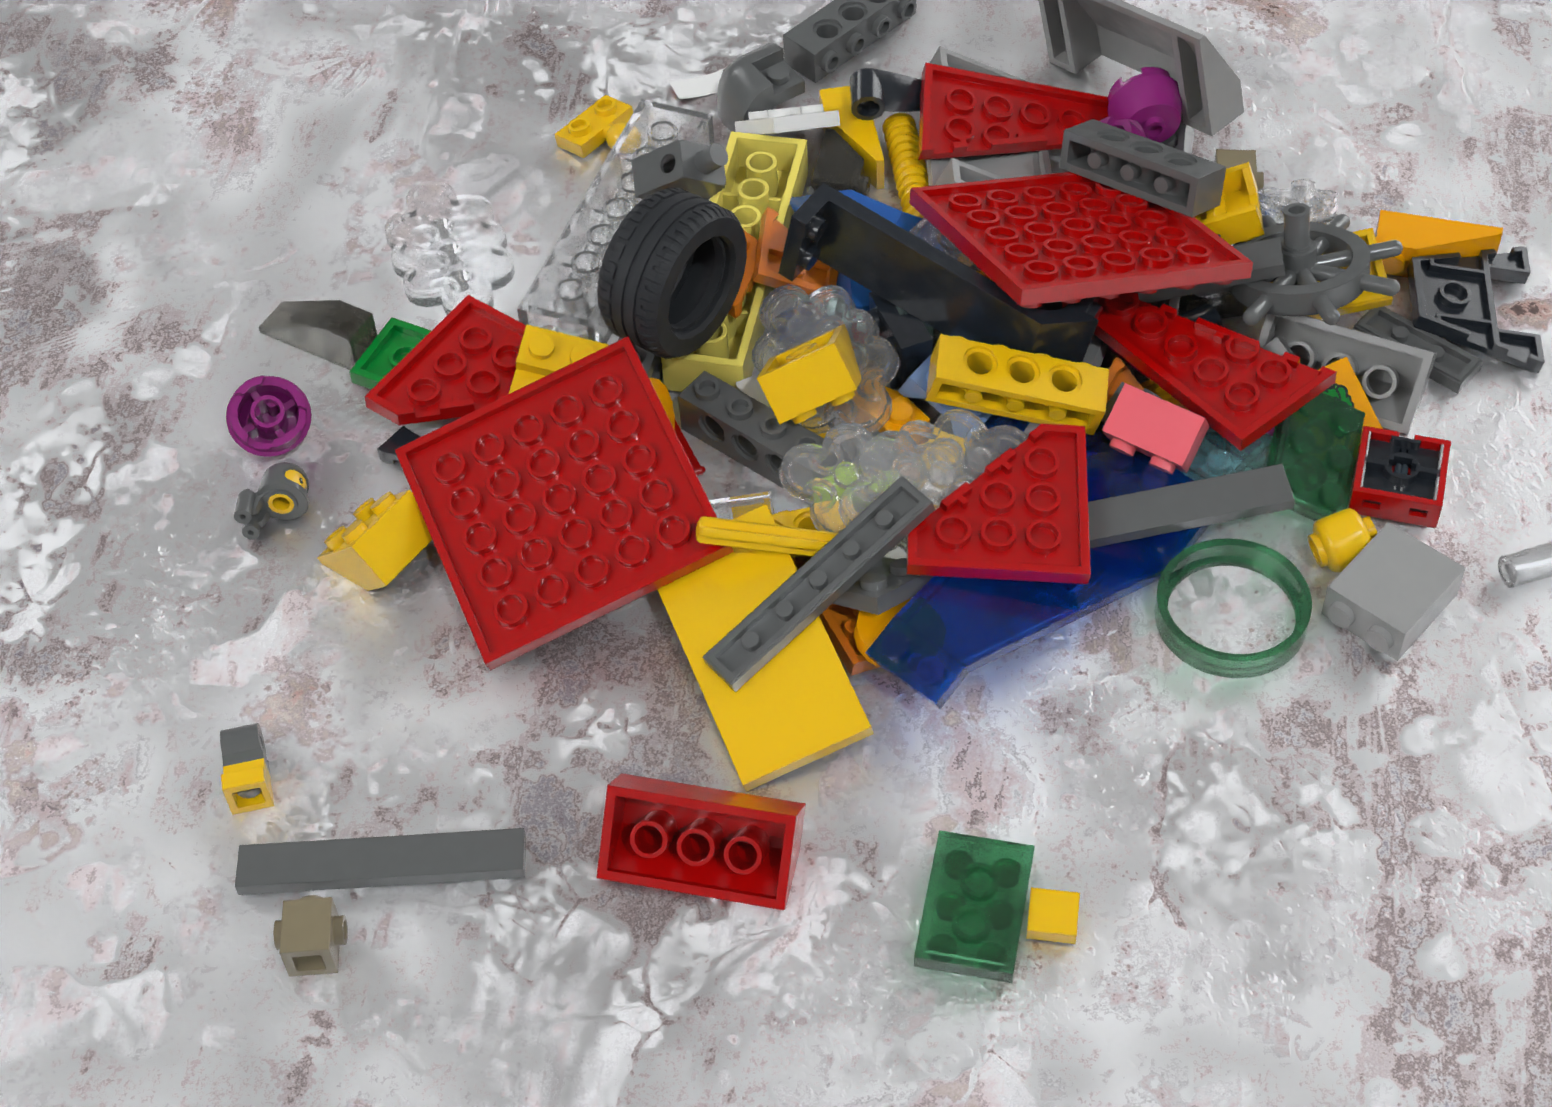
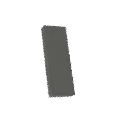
M1386 307L1370 309L1353 327V329L1437 353L1429 378L1457 394L1475 377L1482 367V359L1437 335L1415 328L1412 321Z

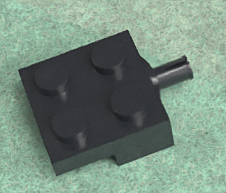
M869 292V310L865 311V321L870 332V339L865 341L866 351L870 361L878 363L880 366L884 385L899 391L906 380L933 353V338L923 321L909 313L900 315L894 304L874 292ZM909 398L912 402L925 400L921 398Z

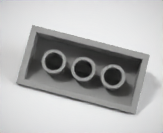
M1266 314L1258 340L1260 348L1277 336L1282 337L1293 353L1300 357L1301 364L1316 370L1347 357L1381 426L1393 431L1409 434L1437 353L1338 324L1328 325L1323 320L1310 316Z

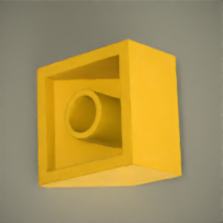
M842 324L769 358L758 375L757 380L779 424L791 419L794 424H798L813 417L817 413L815 408L830 402L835 407L852 399L855 396L854 391L857 390L862 378L845 324Z

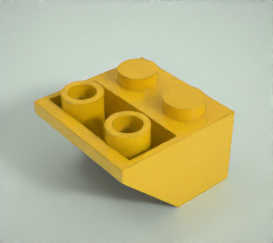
M409 489L395 495L389 491L377 501L370 498L361 504L353 513L356 520L348 528L341 526L330 534L324 541L327 548L317 559L336 573L365 590L371 591L387 586L432 541V538L412 491Z

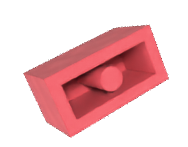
M1125 383L1102 431L1111 440L1109 444L1111 448L1130 457H1133L1135 451L1151 457L1149 461L1151 466L1173 475L1175 469L1184 473L1188 472L1210 426L1206 418Z

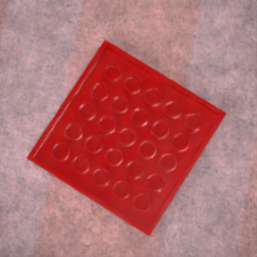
M1072 172L911 188L909 203L1021 307L1038 308L1042 306V303L1059 301L1072 304L1080 302L1083 298L1092 297L1113 299L1119 297L1120 294L1132 292L1153 294L1158 289L1173 287L1192 289L1195 285L1206 283L1227 285L1232 283L1233 280L1251 278L1253 262L1195 217L1186 216Z
M629 336L395 449V453L485 665L490 671L734 552L733 548L729 546L704 544L696 540V526L700 517L717 518Z

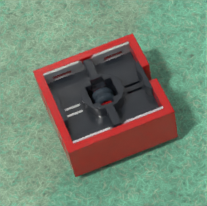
M1363 426L1348 508L1354 509L1359 515L1436 528L1443 506L1451 441L1415 435L1414 439L1399 437L1398 431Z

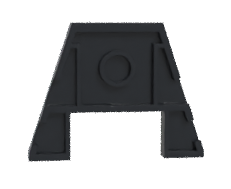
M1512 247L1510 253L1497 254L1495 249L1481 250L1479 256L1462 258L1459 252L1412 257L1407 267L1413 326L1415 328L1534 373L1540 372L1545 363L1541 335L1498 328L1491 279L1525 284L1531 273L1527 247Z

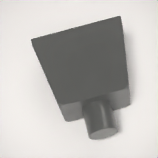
M676 140L632 159L635 197L644 199L646 196L657 191L678 187L708 200L725 188L726 176L724 165L728 162L727 151L719 143L707 146L686 140Z

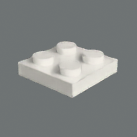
M823 104L748 112L749 120L736 121L735 131L762 135L840 126L839 110L824 112Z

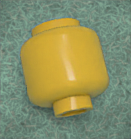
M1348 508L1316 520L1313 524V534L1308 535V543L1317 564L1321 568L1327 566L1333 572H1342L1377 535V530L1369 516L1361 518L1354 509Z

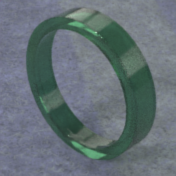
M1213 539L1186 548L1167 564L1158 582L1154 608L1155 622L1158 632L1167 647L1191 667L1219 677L1251 678L1279 669L1298 653L1306 638L1312 613V598L1308 584L1301 572L1291 561L1277 551L1248 540ZM1216 566L1246 568L1269 578L1284 591L1294 610L1295 628L1286 640L1268 650L1250 654L1224 653L1207 648L1188 637L1176 625L1168 611L1169 598L1182 580L1199 570Z

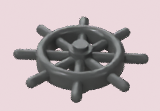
M1292 203L1286 205L1282 210L1284 224L1277 225L1271 216L1264 215L1262 220L1265 235L1233 245L1238 246L1280 237L1284 256V276L1196 293L1195 295L1204 297L1230 291L1236 300L1248 307L1243 313V321L1247 325L1257 324L1265 314L1278 316H1309L1319 314L1326 324L1335 325L1340 320V313L1337 309L1355 300L1363 291L1387 296H1394L1399 292L1400 284L1398 281L1370 275V262L1398 256L1402 253L1403 246L1398 240L1367 245L1358 235L1346 230L1350 225V218L1345 214L1337 215L1329 224L1310 223V207L1303 203Z

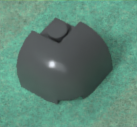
M768 43L738 57L723 70L717 87L718 116L730 131L736 132L735 122L749 120L748 112L773 110L775 106L804 93L805 80L784 61L783 48L776 43Z

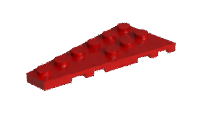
M925 63L921 81L918 160L1062 149L1065 129L1092 119L1101 121L1108 117V97Z
M1124 293L1113 299L1100 297L1098 304L1102 305L1103 309L1098 317L1099 322L1094 335L1188 410L1206 418L1212 429L1240 451L1335 384L1337 371L1324 366L1320 370H1316L1301 364L1300 357L1285 352L1282 356L1260 348L1259 341L1199 317L1195 322L1177 315L1178 309L1166 304L1158 308L1139 300L1138 293ZM1062 302V308L1066 307L1069 303Z

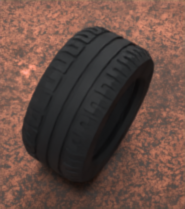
M678 187L652 193L635 205L614 233L599 272L597 287L598 307L607 328L622 339L629 336L632 344L665 359L688 355L706 343L721 326L729 313L744 276L747 259V241L744 230L735 214L714 202Z

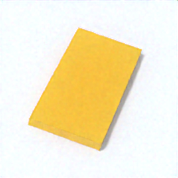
M766 504L731 519L776 525ZM732 547L734 552L657 590L742 785L747 792L873 735L874 732L819 616L736 692L705 663L702 657L797 571L790 554Z

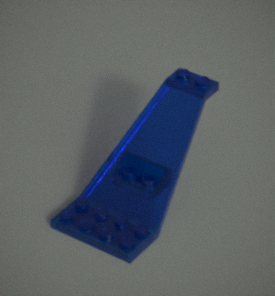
M1100 422L1094 435L1086 434L1088 502L1194 481L1177 469L1171 475L1149 464L1151 457L1135 451L1133 457H1130L1109 446L1111 440L1102 431L1105 425ZM1209 525L1090 548L1091 575L1088 584L933 576L892 618L866 651V654L871 660L941 709L968 673L1172 574Z

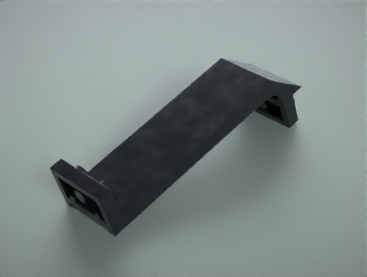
M824 182L791 216L779 268V274L793 282L804 269L809 271L817 260H820L945 335L961 336L967 340L991 345H1004L1010 349L1034 354H1047L1053 358L1072 362H1083L1098 325V317L1103 309V306L1098 304L1100 297L1083 298L1078 303H1069L1066 307L1058 310L1021 307L998 287L994 281Z

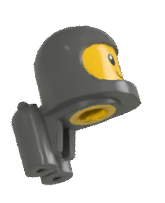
M288 462L274 464L264 472L258 492L255 493L250 489H245L239 493L234 511V519L243 524L242 534L245 538L257 539L262 527L266 525L270 517L279 520H291L307 512L309 507V497L307 495L309 479L302 468Z

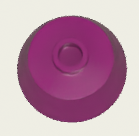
M1143 67L1140 68L1142 74L1133 76L1123 82L1121 77L1113 84L1108 94V117L1112 116L1115 120L1125 118L1135 120L1142 126L1148 139L1161 143L1177 131L1181 122L1182 100L1179 94L1178 82L1171 78L1169 72L1165 69Z
M264 375L251 378L239 386L231 397L226 411V423L233 440L247 452L264 457L282 455L296 448L306 437L312 417L309 401L297 385L284 378Z

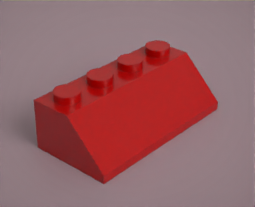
M621 773L607 785L597 878L785 910L800 852L806 803Z

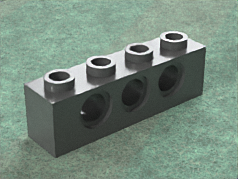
M833 0L783 34L784 61L792 69L817 83L829 73H833L852 57L860 54L872 43L884 37L895 27L910 19L916 13V0Z
M1094 119L1064 130L1059 166L1061 169L1189 217L1197 216L1220 205L1226 166Z
M703 371L678 395L682 430L810 505V482L823 480L827 477H839L837 445L800 424H794L793 420L779 424L770 407L712 374Z

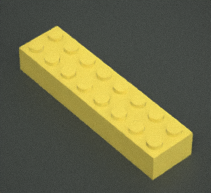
M731 131L726 147L728 162L724 165L726 185L724 189L711 197L710 201L732 211L739 220L743 230L756 239H759L761 218L767 207L779 213L776 220L789 229L791 216L795 213L790 205V200L792 197L803 195L808 177L807 140ZM755 282L751 292H747L744 297L740 316L734 318L727 314L721 326L699 349L681 357L671 359L661 357L663 381L667 389L682 392L703 371H706L740 390L736 386V382L752 376L776 288Z

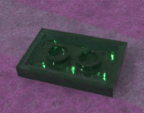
M1321 393L1275 426L1267 467L1283 464L1295 499L1294 508L1289 510L1316 521L1347 509L1365 417L1364 412Z
M939 830L914 954V967L1013 983L1034 858V845Z

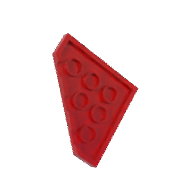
M467 295L364 396L366 407L400 426L463 417L508 395L515 374L516 359L526 325Z
M1040 424L1029 433L1028 439L1015 449L1010 447L985 467L984 473L971 483L965 482L940 502V507L907 535L906 574L1088 584L1091 567L1085 426Z

